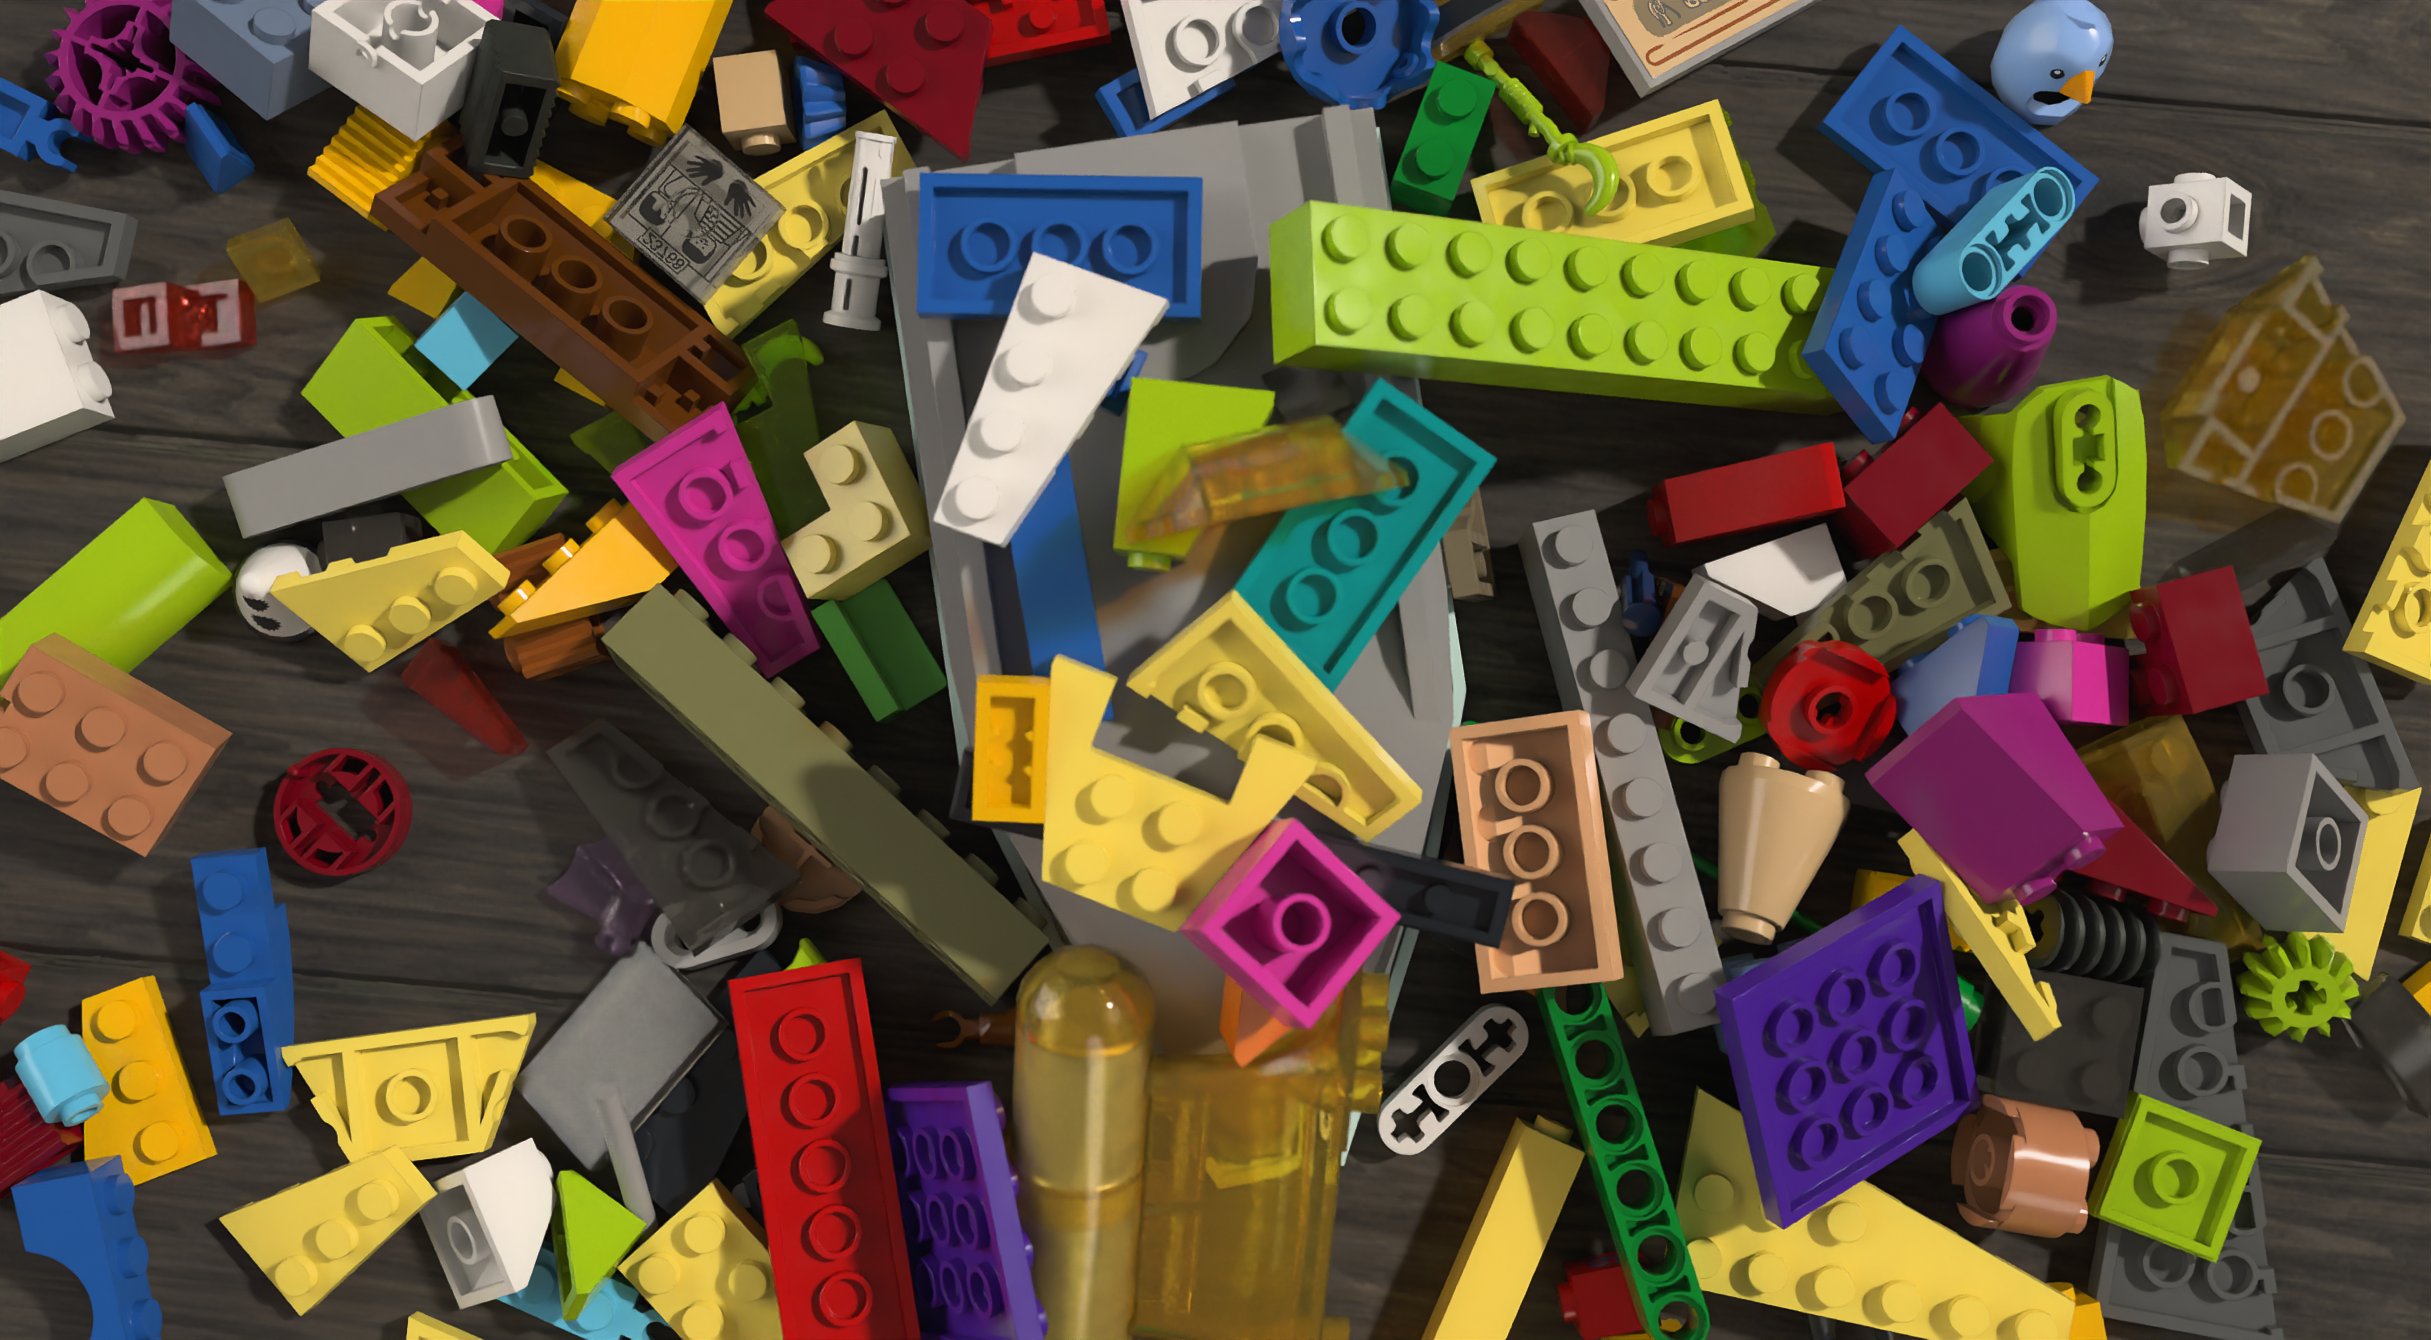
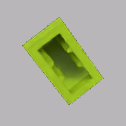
M568 1170L559 1172L553 1186L558 1198L550 1218L563 1321L578 1319L618 1270L617 1267L633 1252L647 1223L577 1172Z

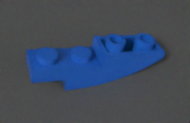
M266 847L202 852L191 858L190 861L211 983L200 991L219 1113L221 1116L282 1111L290 1104L293 1066L288 1067L282 1058L281 1047L294 1044V992L285 902L274 903Z

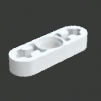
M1492 1003L1479 1008L1380 1106L1376 1120L1377 1129L1386 1146L1396 1153L1413 1155L1425 1150L1523 1054L1528 1044L1529 1033L1522 1016L1507 1005ZM1492 1018L1495 1022L1501 1024L1509 1018L1513 1024L1509 1027L1507 1033L1513 1041L1505 1049L1495 1043L1481 1055L1484 1060L1491 1063V1066L1482 1073L1476 1061L1468 1053L1458 1049V1047L1468 1039L1471 1046L1476 1050L1488 1037L1487 1031L1483 1028L1486 1021ZM1446 1061H1460L1469 1069L1470 1083L1467 1089L1460 1095L1445 1096L1438 1092L1434 1085L1435 1072ZM1420 1084H1423L1430 1098L1446 1110L1436 1118L1430 1107H1428L1416 1121L1421 1129L1419 1135L1412 1138L1404 1132L1397 1138L1394 1137L1391 1133L1394 1131L1396 1124L1392 1114L1399 1108L1406 1114L1413 1112L1423 1101L1412 1092Z

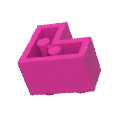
M2072 629L2035 630V641L2017 642L2008 694L2036 692L2057 725L2129 726V649L2105 645L2104 634L2076 633V630Z

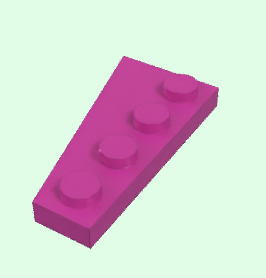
M724 401L615 467L611 476L731 633L756 656L757 661L755 664L767 679L820 648L822 636L794 569L780 543L782 541Z

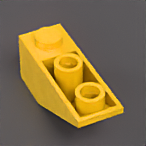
M613 498L585 523L593 532L589 538L580 546L570 538L542 564L550 574L536 588L528 580H525L497 606L506 616L488 633L496 640L631 606L644 597L657 583L661 584L679 564L633 504L628 501L625 505L621 506Z

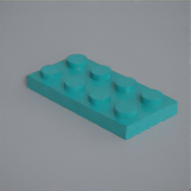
M1377 376L1229 592L1234 589L1331 693H1334L1497 459Z

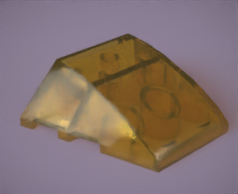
M2307 254L2226 311L2160 413L2167 468L2328 523L2340 524L2407 418L2371 355H2361L2348 332L2346 324L2350 316L2344 305L2333 304L2320 282L2318 276L2324 270L2316 255Z
M1322 414L1181 444L1125 529L1127 543L1133 544L1258 515L1409 486L1410 483L1406 470L1359 440L1332 417Z

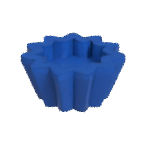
M796 56L795 62H793L792 78L793 111L799 147H802L804 151L845 131L847 109L843 76H841L840 72L831 66L803 56Z

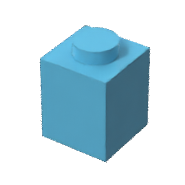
M465 291L416 340L414 346L465 391L519 337V333Z

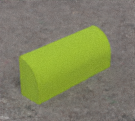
M395 316L355 319L301 392L345 438L445 406L475 399L467 389L463 391L414 346L417 338ZM505 427L504 430L514 458L513 460L401 494L441 535L463 530L491 555L519 547L525 543L544 524L569 493Z
M144 497L0 619V692L30 645L54 632L129 674L231 587L234 575L174 505Z

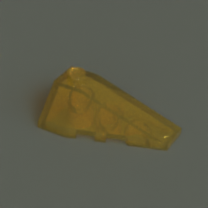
M2182 716L2145 717L2075 750L2105 798L2112 800L2218 907L2216 917L2190 913L2187 924L2156 915L2162 930L2226 943L2229 964L2244 957L2243 951L2255 952L2263 948V935L2259 923L2207 871V846L2209 841L2216 835L2221 807L2210 773ZM2135 896L2146 908L2148 907L2150 900Z

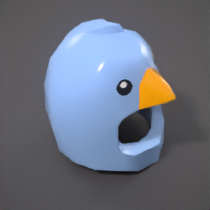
M2035 0L2023 9L2004 28L1990 64L1992 84L2000 100L2016 115L2030 124L2054 126L2076 112L2083 103L2088 104L2091 101L2093 87L2104 72L2113 48L2114 39L2108 18L2104 12L2088 0ZM2039 91L2059 92L2070 97V99L2058 104L2047 105L2035 101L2033 95Z

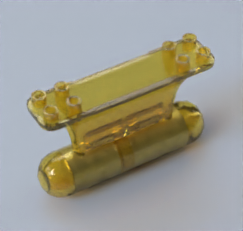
M1094 943L1065 945L1039 960L1022 979L1016 999L1009 1162L1013 1165L1019 1180V1196L1015 1201L1021 1229L1028 1235L1033 1249L1034 1260L1030 1268L1034 1294L1042 1304L1047 1317L1048 1331L1044 1340H1133V1337L1155 1340H1349L1350 1317L1324 1315L1342 1152L1347 1151L1351 1111L1379 1114L1382 1092L1381 1057L1382 1053H1386L1390 1010L1387 1009L1390 974L1363 971L1362 964L1309 1030L1302 1028L1294 1029L1292 1032L1280 1037L1242 1068L1233 1058L1231 1052L1203 1055L1153 1053L1156 1022L1153 993L1146 972L1122 951Z

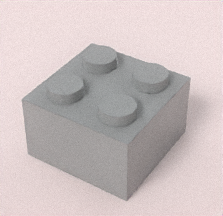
M2314 753L2235 755L2229 780H2226L2221 788L2220 803L2222 810L2216 835L2209 841L2207 846V871L2265 930L2344 933L2369 816Z

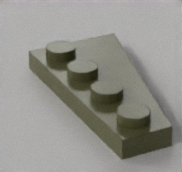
M1958 493L1897 549L1882 553L1750 668V674L1761 697L1773 671L1790 655L1794 646L1802 641L1811 639L1819 642L1836 640L1854 644L1878 660L1885 667L1887 673H1890L1914 656L1929 652L1942 645L1949 639L1947 637L1949 629L1962 619L1974 614L1996 616L2011 608L2012 605L1966 496ZM1836 692L1823 696L1817 703L1816 709L1819 711L1836 702Z

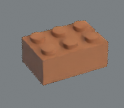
M54 632L30 645L0 692V696L4 698L0 701V778L146 857L165 839L233 733Z

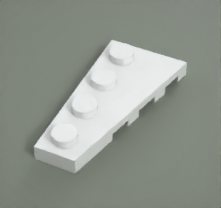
M1120 0L1150 120L1282 51L1279 43V17L1283 0ZM1354 8V9L1350 10V11L1346 14V16H1348V15L1352 14L1353 12L1357 11V9Z
M1033 252L933 521L938 525L1005 548L1055 475V469L1075 439L1079 440L1094 418L1093 413L1116 379L1119 381L1135 358V352L1153 326L1156 327L1169 308L1168 299Z

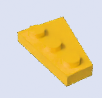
M155 976L142 977L82 1000V1040L110 1086L109 1093L101 1100L104 1107L96 1115L84 1121V1161L120 1154L124 1173L130 1176L133 1185L136 1186L217 1155Z

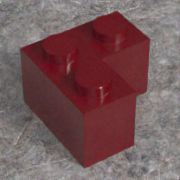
M1941 402L1920 413L1911 406L1905 410L1894 440L1888 441L1872 456L1863 449L1849 461L1844 459L1838 464L1846 507L1820 519L1823 523L1827 524V527L1859 562L1897 549L1986 469L1994 459Z
M2233 565L2206 570L2129 591L2133 603L2129 610L2131 627L2136 637L2141 642H2144L2146 648L2145 651L2129 655V704L2136 708L2139 718L2194 714L2270 693Z

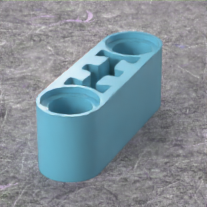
M2044 167L1990 189L1916 266L1912 277V287L1920 306L1933 315H1943L1997 296L2071 217L2075 207V194L2068 177L2057 168Z

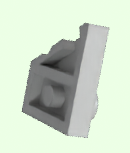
M1695 573L1625 687L1634 697L1736 744L1742 730V724L1736 718L1740 688L1748 686L1751 663L1747 652L1755 636L1758 608L1748 599Z

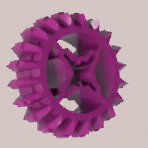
M85 0L86 8L81 12L74 8H64L67 18L71 21L67 29H49L53 38L61 43L60 48L43 54L48 64L58 70L44 80L49 84L50 89L60 94L54 101V104L57 105L60 112L71 118L70 123L73 124L77 131L88 137L93 136L95 142L108 149L114 148L117 150L120 147L129 154L141 155L145 147L156 153H166L169 137L180 144L186 143L188 139L184 132L187 106L193 102L204 107L206 105L211 107L223 106L220 98L211 92L213 86L220 85L221 83L178 47L175 46L173 48L170 46L172 0ZM174 49H175V50H176V63H175V69H174V72H173V71H172V68H171V63H170V62H171V57H172L173 51H174ZM125 63L134 68H137L138 65L143 64L147 68L153 70V72L149 73L139 68H137L135 72H131L130 70L121 66V64ZM100 67H101V68H102V74H103V75H102L101 83H100V85H99V73H100Z

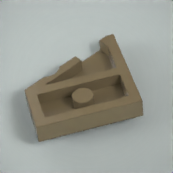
M1478 486L1442 537L1444 549L1441 550L1447 589H1452L1453 599L1474 603L1499 598Z

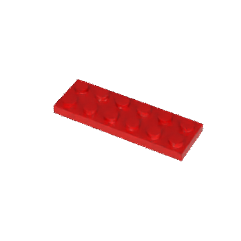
M857 957L728 980L782 1340H921L861 958Z

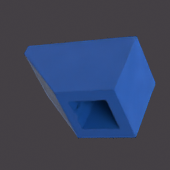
M1984 614L1968 616L1949 629L1947 632L1949 639L1933 652L1914 656L1898 668L1897 674L1899 677L1890 683V694L1896 698L1895 716L1908 736L1955 697L2008 694L2019 635V628L2013 619Z

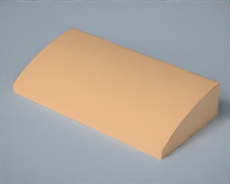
M1573 710L1452 727L1449 739L1465 865L1513 876L1516 880L1499 949L1475 944L1481 994L1606 982L1624 978L1589 713Z

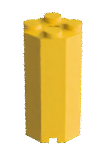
M577 0L555 52V60L561 82V87L557 88L558 97L570 102L568 110L586 121L605 126L607 119H612L629 126L627 133L635 139L653 147L663 148L667 137L677 138L733 0Z

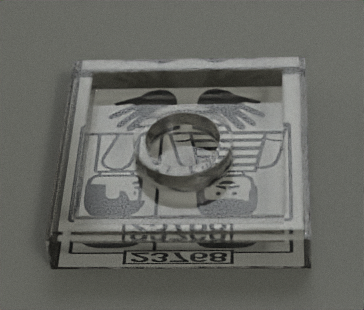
M685 123L603 217V220L702 305H705L787 210L777 199L691 126Z

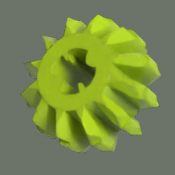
M2290 931L2285 943L2279 944L2273 936L2264 934L2263 945L2267 949L2262 954L2243 951V961L2249 970L2236 974L2235 984L2240 992L2245 994L2241 998L2243 1009L2250 1018L2259 1019V1023L2265 1032L2275 1037L2286 1030L2292 1039L2302 1043L2309 1028L2315 1027L2320 1034L2330 1037V1025L2327 1022L2332 1017L2351 1019V1010L2345 1003V1000L2360 996L2359 986L2350 976L2354 972L2352 969L2353 964L2345 953L2334 951L2335 946L2327 937L2318 933L2308 940L2302 932Z

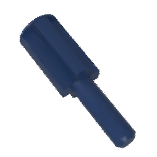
M1638 549L1629 554V576L1626 575L1620 585L1622 625L1629 634L1637 637H1646L1652 635L1660 628L1662 616L1659 588L1654 587V575L1648 572L1647 554L1643 550Z

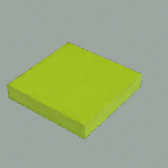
M2130 1090L2087 1203L2088 1213L2099 1219L2216 1263L2262 1140Z

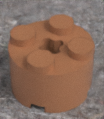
M1991 1094L1981 1095L1982 1107L1977 1114L1969 1113L1960 1120L1952 1148V1184L1964 1186L1967 1204L1956 1202L1962 1217L1973 1226L2046 1238H2057L2066 1232L2080 1233L2085 1227L2088 1218V1206L2085 1196L2088 1187L2089 1169L2095 1165L2099 1156L2100 1146L2096 1132L2093 1129L2083 1128L2075 1113L2066 1107Z

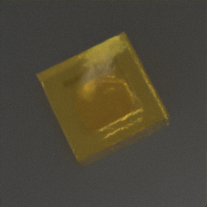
M288 217L228 239L226 252L260 303L320 281L321 269Z

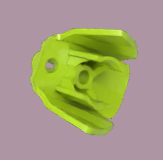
M2108 375L2038 386L2010 412L1955 417L1994 459L1986 469L1959 493L1966 496L1978 526L2011 560L2017 607L2029 615L2052 625L2082 631H2090L2114 616L2131 600L2129 591L2139 589L2146 515L2147 456L2144 418L2139 389H2133L2121 381ZM2088 405L2087 415L2078 411V409Z

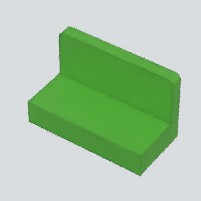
M880 579L843 602L831 599L811 611L876 722L887 724L948 686L947 677L889 581Z

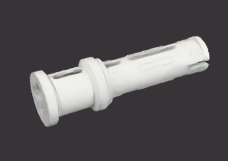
M856 131L842 252H835L834 258H831L830 268L836 274L831 310L824 312L823 322L854 329L879 331L881 320L875 317L880 279L887 277L888 267L885 266L886 260L880 259L885 223L880 180L891 178L894 147L897 144V137Z

